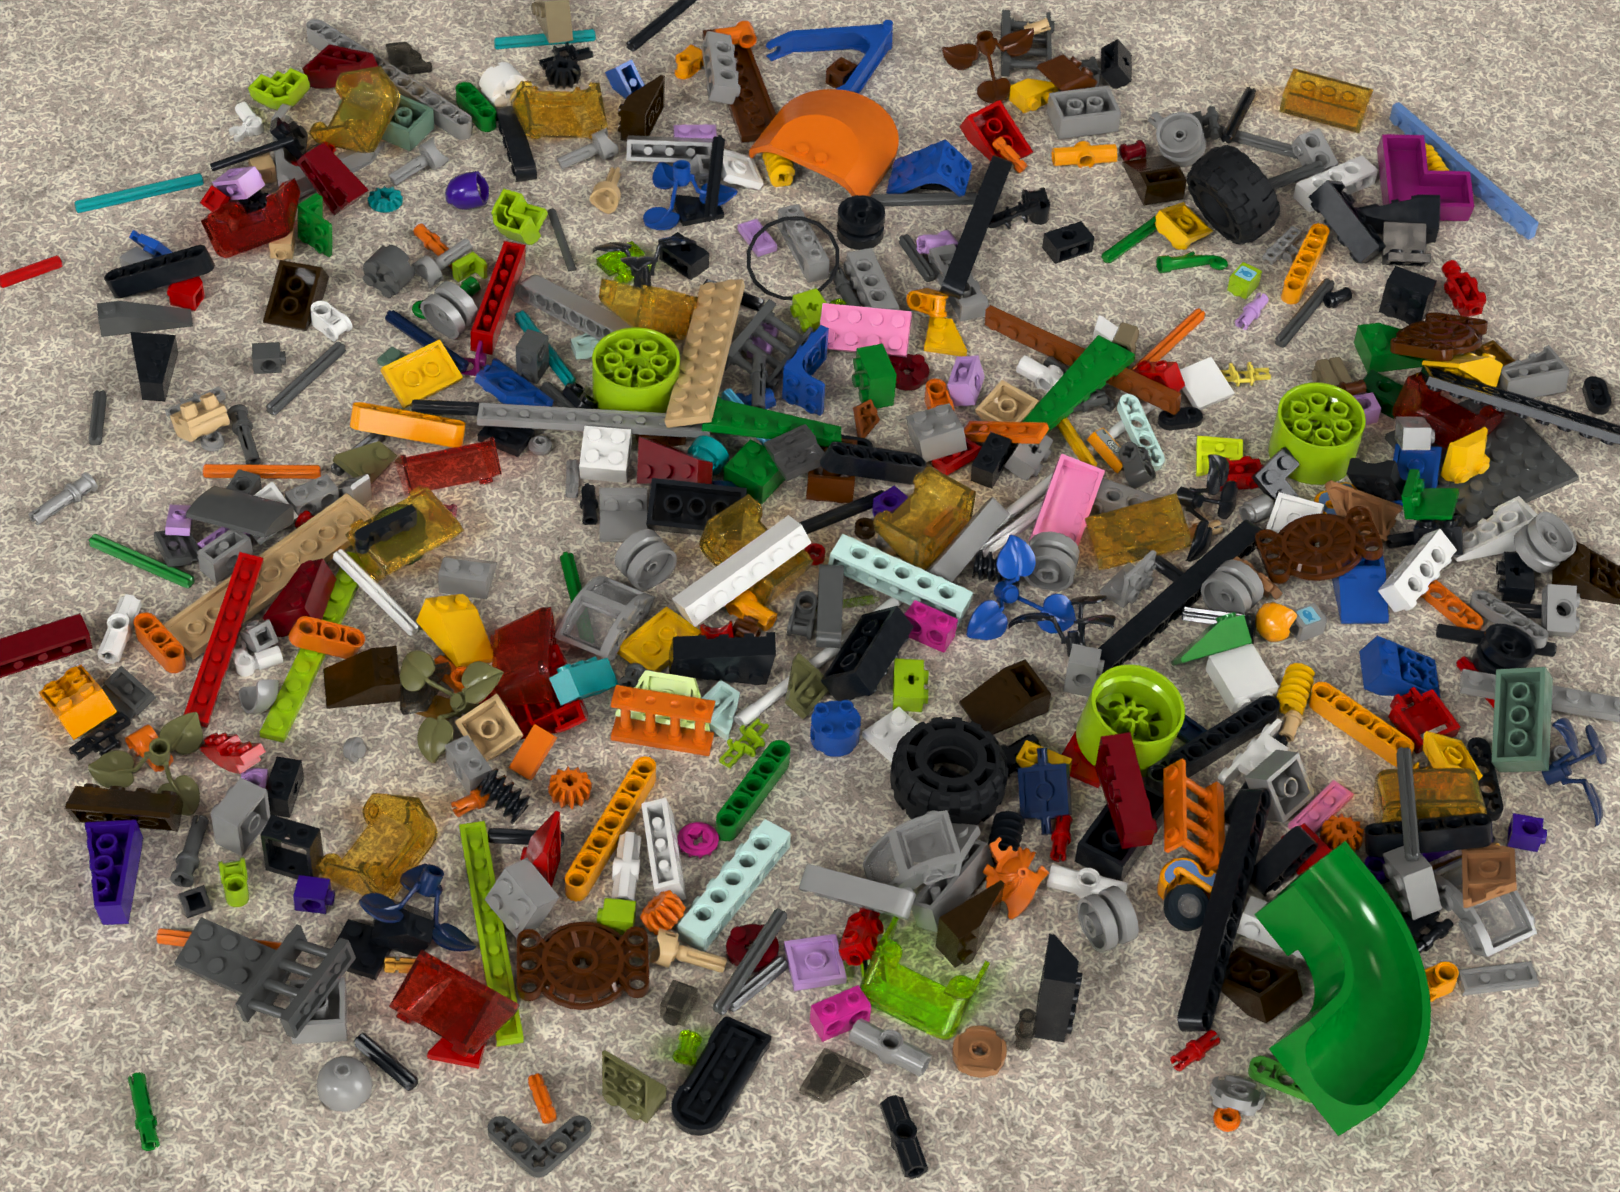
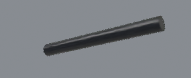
M291 135L210 163V166L214 172L295 144Z

